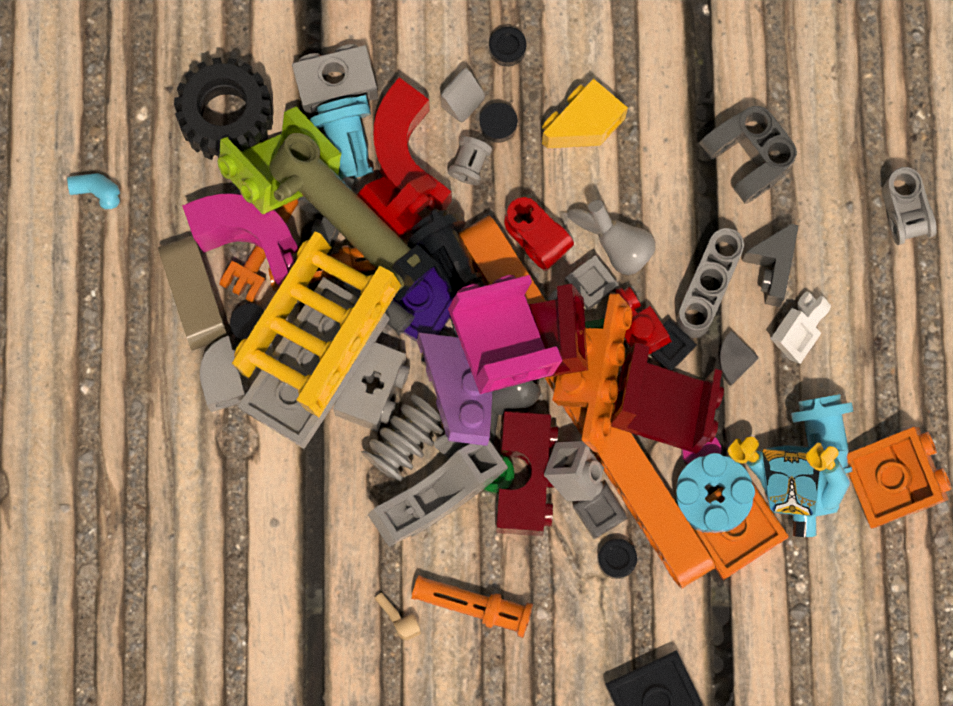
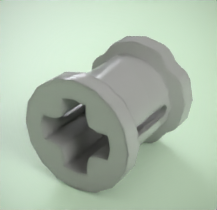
M463 136L459 141L461 149L455 164L449 167L448 174L463 183L479 185L481 181L479 173L486 156L491 155L492 147L479 139Z

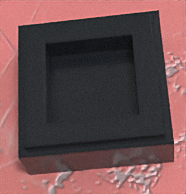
M668 319L663 326L670 335L672 342L649 355L662 368L673 371L696 348L697 344L675 323Z

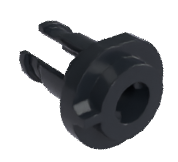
M435 209L431 211L429 216L420 220L412 227L413 235L409 239L408 246L412 249L418 244L437 263L434 269L438 277L446 283L448 295L453 297L467 283L472 281L479 282L483 277L473 267L472 257L459 235V232L466 225L461 213L450 214L448 210L437 212Z

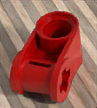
M517 198L508 206L504 219L505 230L542 270L547 271L574 246V241L560 224L553 221L531 198ZM516 215H529L528 223L524 220L517 223L515 221Z

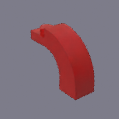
M400 77L381 101L376 113L373 131L375 155L382 177L385 176L398 192L408 182L428 174L414 162L409 153L408 144L413 131L430 111L429 99ZM428 174L437 186L428 195L431 201L426 208L432 210L435 207L439 211L445 210L452 202V191Z

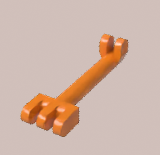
M298 199L276 210L285 224L297 207ZM255 246L244 266L231 261L219 285L227 289L234 277L239 278L232 292L240 296L247 284H250L252 287L247 293L246 300L254 303L266 284L265 278L257 274L266 259L264 250Z

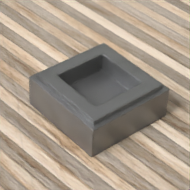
M607 485L602 488L601 492L593 500L580 501L573 506V509L594 540L627 520L626 514Z

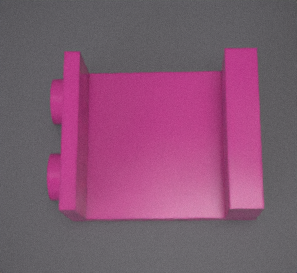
M514 275L504 276L497 279L492 285L479 287L478 284L465 286L457 291L448 308L479 394L551 376L562 362L557 346L545 349L527 303L525 293L532 283L530 275L516 278Z

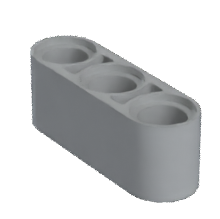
M719 229L712 235L676 318V325L689 338H699L708 331L742 255L744 241L740 233L734 229ZM721 242L728 243L733 247L735 254L728 257L722 256L716 251L715 245ZM704 276H712L717 279L720 288L715 291L706 290L701 285L700 279ZM689 310H697L702 313L705 322L697 326L692 325L686 320L685 313Z

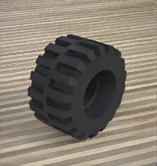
M221 57L212 58L213 65L206 66L205 61L197 64L199 71L194 73L189 70L184 75L187 82L186 84L179 83L177 87L179 97L174 99V106L177 112L175 115L185 140L189 141L193 150L197 153L201 150L204 157L210 160L213 159L214 155L219 158L221 139L228 137L240 151H244L257 145L258 142L266 141L268 138L267 129L271 130L273 125V106L267 85H264L262 76L258 72L254 74L252 66L245 62L240 67L237 59L229 58L227 64L222 63ZM220 95L237 96L246 102V109L236 122L225 126H218L207 122L203 118L206 105L215 97Z

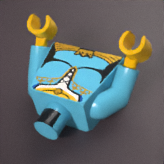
M746 437L743 442L741 439L736 438L728 448L729 456L735 462L746 463L758 477L768 497L770 509L774 513L793 515V536H816V517L836 513L850 486V480L844 471L846 450H840L833 446L823 448L822 444L817 442L813 447L782 445L761 449V452L756 451L759 447L756 438Z

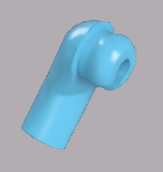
M94 173L67 177L70 195L92 193L100 199L99 204L103 209H113L120 204L118 185L103 174Z

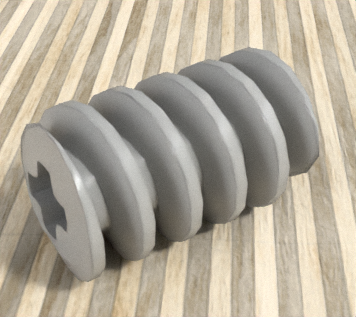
M415 394L411 396L415 408L409 405L401 407L405 420L397 416H393L390 419L395 431L387 428L380 430L384 443L375 439L369 442L374 454L361 451L363 456L383 474L399 481L404 479L398 469L400 465L410 470L414 467L408 456L410 454L420 458L424 456L419 444L422 442L429 446L434 445L429 433L431 431L441 435L445 433L440 424V415L427 402Z

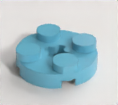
M711 453L694 459L683 469L676 483V504L692 528L706 533L727 532L739 526L748 516L752 508L755 488L750 475L740 463L735 462L730 457ZM710 484L712 487L719 485L723 488L721 495L724 501L722 503H719L717 500L711 503L706 501L705 498L708 492L705 487Z

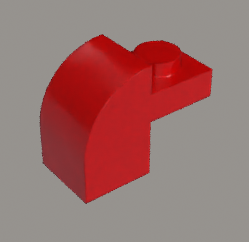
M426 174L408 182L398 192L384 176L366 184L357 195L400 236L410 231L415 224L422 220L418 213L431 201L428 195L437 184Z

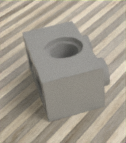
M348 44L337 48L335 53L323 56L318 53L308 54L301 57L299 62L292 63L306 117L318 114V106L332 101L366 95L367 101L378 99L377 86L366 45L357 47L355 44ZM331 72H339L344 75L343 80L336 84L328 83L324 79Z

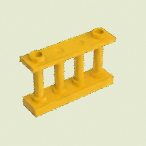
M315 231L310 240H306L300 246L296 262L249 337L243 339L237 346L234 354L235 359L232 364L247 378H250L255 368L258 367L296 388L299 394L296 400L306 411L320 418L395 297L401 284L393 272L381 266L378 267L374 275L366 276L327 255L331 247L324 237ZM318 268L361 290V296L353 308L347 310L307 288ZM297 301L340 323V330L333 341L326 343L286 321ZM277 334L319 356L320 362L312 375L305 376L265 354Z

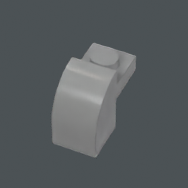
M229 336L216 341L206 351L200 365V381L206 404L211 412L238 405L246 394L241 374L232 364L235 359V350ZM272 343L265 352L269 356L274 352Z

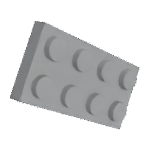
M324 277L314 290V292L347 310L353 308L359 299ZM304 305L293 322L295 326L326 343L333 341L340 330V323L307 305ZM383 314L320 418L306 411L296 400L299 396L296 388L261 370L237 407L273 431L305 449L390 320L387 314ZM283 337L271 355L274 359L305 376L312 375L320 362L319 356Z

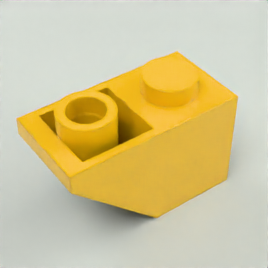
M593 78L586 87L580 84L567 99L569 105L561 114L555 111L542 126L544 130L542 144L547 149L601 146L625 120L628 107Z

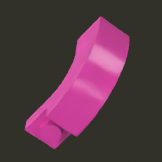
M216 194L182 205L193 238L203 253L232 242L252 243L264 250L274 280L279 287L281 286L295 263L292 254L297 253L299 247L284 220L277 212L272 210L262 215L252 203H248L242 195Z

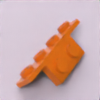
M614 293L609 295L603 329L586 328L588 371L558 375L552 399L558 406L587 407L582 441L594 452H603L604 443L610 437V411L612 403L616 402L618 396L616 380L619 366H622L625 360V347L623 343L626 330L630 328L632 323L630 306L619 294Z

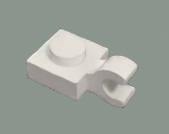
M806 291L798 301L799 310L791 308L770 339L789 360L801 364L821 335L816 326L829 312L831 305L823 296L816 300L810 292Z

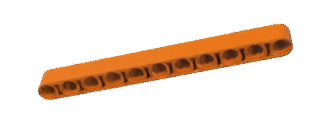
M490 215L459 233L472 257L473 267L477 273H481L485 286L492 285L497 279L504 276L514 275L516 278L529 275ZM532 280L525 293L527 303L532 304L546 301ZM557 376L546 377L545 380L554 392ZM612 404V406H611V411H610V417H609L610 420H611V415H612V410H613V404ZM563 406L582 436L587 407ZM611 427L610 437L604 443L603 452H594L593 450L591 452L604 467L603 471L672 579L680 589H683L715 569V565L633 435Z

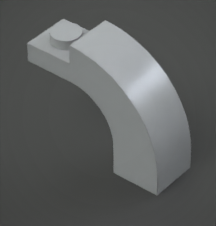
M490 440L488 446L469 444L458 450L445 464L427 478L375 507L368 516L387 545L391 547L409 536L413 537L455 511L485 489L508 467Z

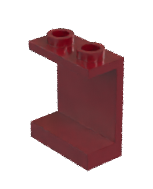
M572 283L557 286L558 299L528 304L545 349L557 346L562 358V362L554 374L548 377L588 371L584 298Z
M635 342L625 355L624 363L620 368L618 396L613 404L610 420L611 427L697 454L707 442L711 443L714 440L718 430V420H715L714 417L715 411L720 406L724 395V387L720 386L722 370L715 368L705 381L647 363L650 347Z

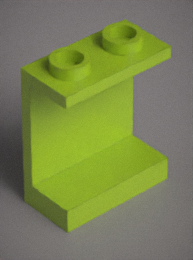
M297 107L284 112L282 134L244 151H240L228 137L220 140V154L217 162L221 174L226 179H230L241 191L243 198L248 203H252L262 215L303 196L297 191L283 201H278L274 197V191L279 188L281 183L275 180L269 168L270 161L288 135L301 133L313 139L319 147L320 158L339 175L341 153Z

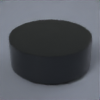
M502 27L492 34L489 41V53L497 64L505 67L514 66L520 63L526 54V39L518 29Z
M493 103L488 105L480 116V130L483 136L496 143L511 139L517 130V115L513 108L507 104Z
M256 304L239 306L233 312L230 319V326L234 336L239 341L247 339L265 310Z
M612 539L606 542L598 553L597 562L599 569L605 576L611 579L626 578L633 572L637 564L635 548L623 539Z

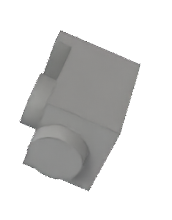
M583 441L556 442L544 476L566 501L593 500L603 488L601 478L604 467Z

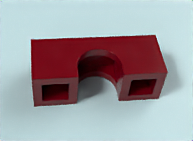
M504 411L501 455L515 457L524 461L530 469L531 478L522 488L516 490L499 489L496 533L543 536L544 526L552 527L553 503H546L547 488H554V486L544 476L549 460V449L554 448L558 439V426H551V415Z

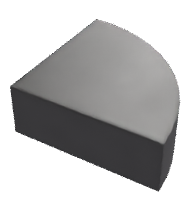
M732 331L725 338L720 350L722 375L730 387L759 358Z

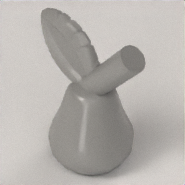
M594 200L589 204L588 209L590 213L582 209H571L567 213V217L572 222L589 232L600 235V243L607 253L612 266L621 274H636L655 252L656 242L647 230L621 221H611L603 202L600 200Z

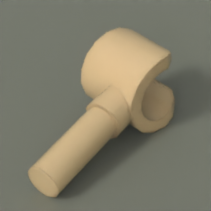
M383 593L375 597V600L390 617L402 640H410L421 634L413 613L401 619L398 611Z

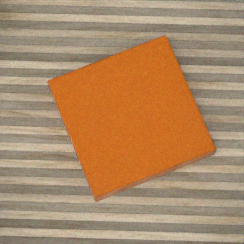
M755 486L752 508L739 526L731 531L722 533L700 532L693 528L715 565V570L723 581L789 538ZM721 487L705 498L706 501L711 503L717 500L719 503H722L724 501L721 495L723 488Z

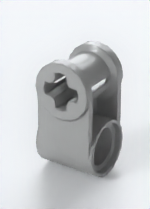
M909 167L896 169L882 187V197L895 243L901 245L905 243L906 239L927 235L928 237L936 236L935 217L928 203L920 174ZM901 180L907 183L910 188V195L903 196L896 192L894 181Z

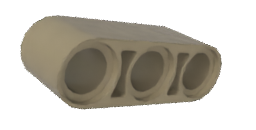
M193 236L158 247L191 350L214 344L219 339L228 336L199 246Z

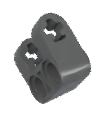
M751 106L711 131L699 143L710 159L720 156L739 143L758 168L744 177L733 188L744 204L750 203L790 172L797 156L794 142L771 112L761 106ZM753 121L757 122L763 127L764 132L760 134L750 133L745 124ZM779 151L785 155L787 162L776 164L770 160L768 153Z

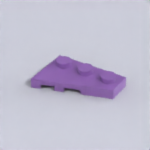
M418 333L417 344L420 353H423L425 358L426 373L429 381H432L437 396L436 404L448 441L488 446L491 426L492 391L479 394L459 338Z

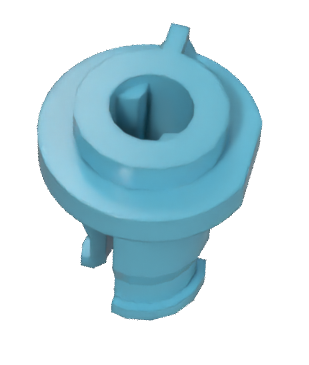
M366 95L340 99L318 106V115L310 118V121L317 129H324L326 138L341 153L338 176L341 179L346 177H353L355 179L374 173L373 167L369 166L368 147L360 120L371 115Z
M841 394L799 401L800 411L791 413L793 423L804 421L808 447H813L819 442L823 448L833 446L840 450H846L844 471L845 473L853 472L852 467L848 465V443L842 414L854 412L852 402L842 404Z

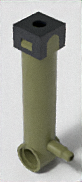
M301 133L288 135L270 161L269 168L275 180L281 183L279 188L274 191L275 199L283 201L299 191L376 269L381 266L393 272L401 284L394 298L398 302L401 301L421 284L437 263L418 244L411 249L320 158L319 147L313 139Z

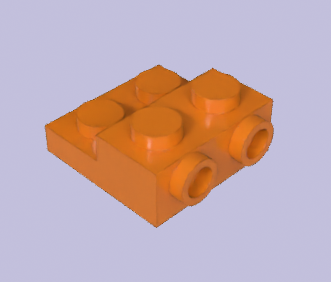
M911 427L848 453V465L853 470V472H849V475L871 529L949 500L946 492L952 490L951 483L943 468L936 470L931 455L936 454L937 450L928 431L921 433L919 427Z

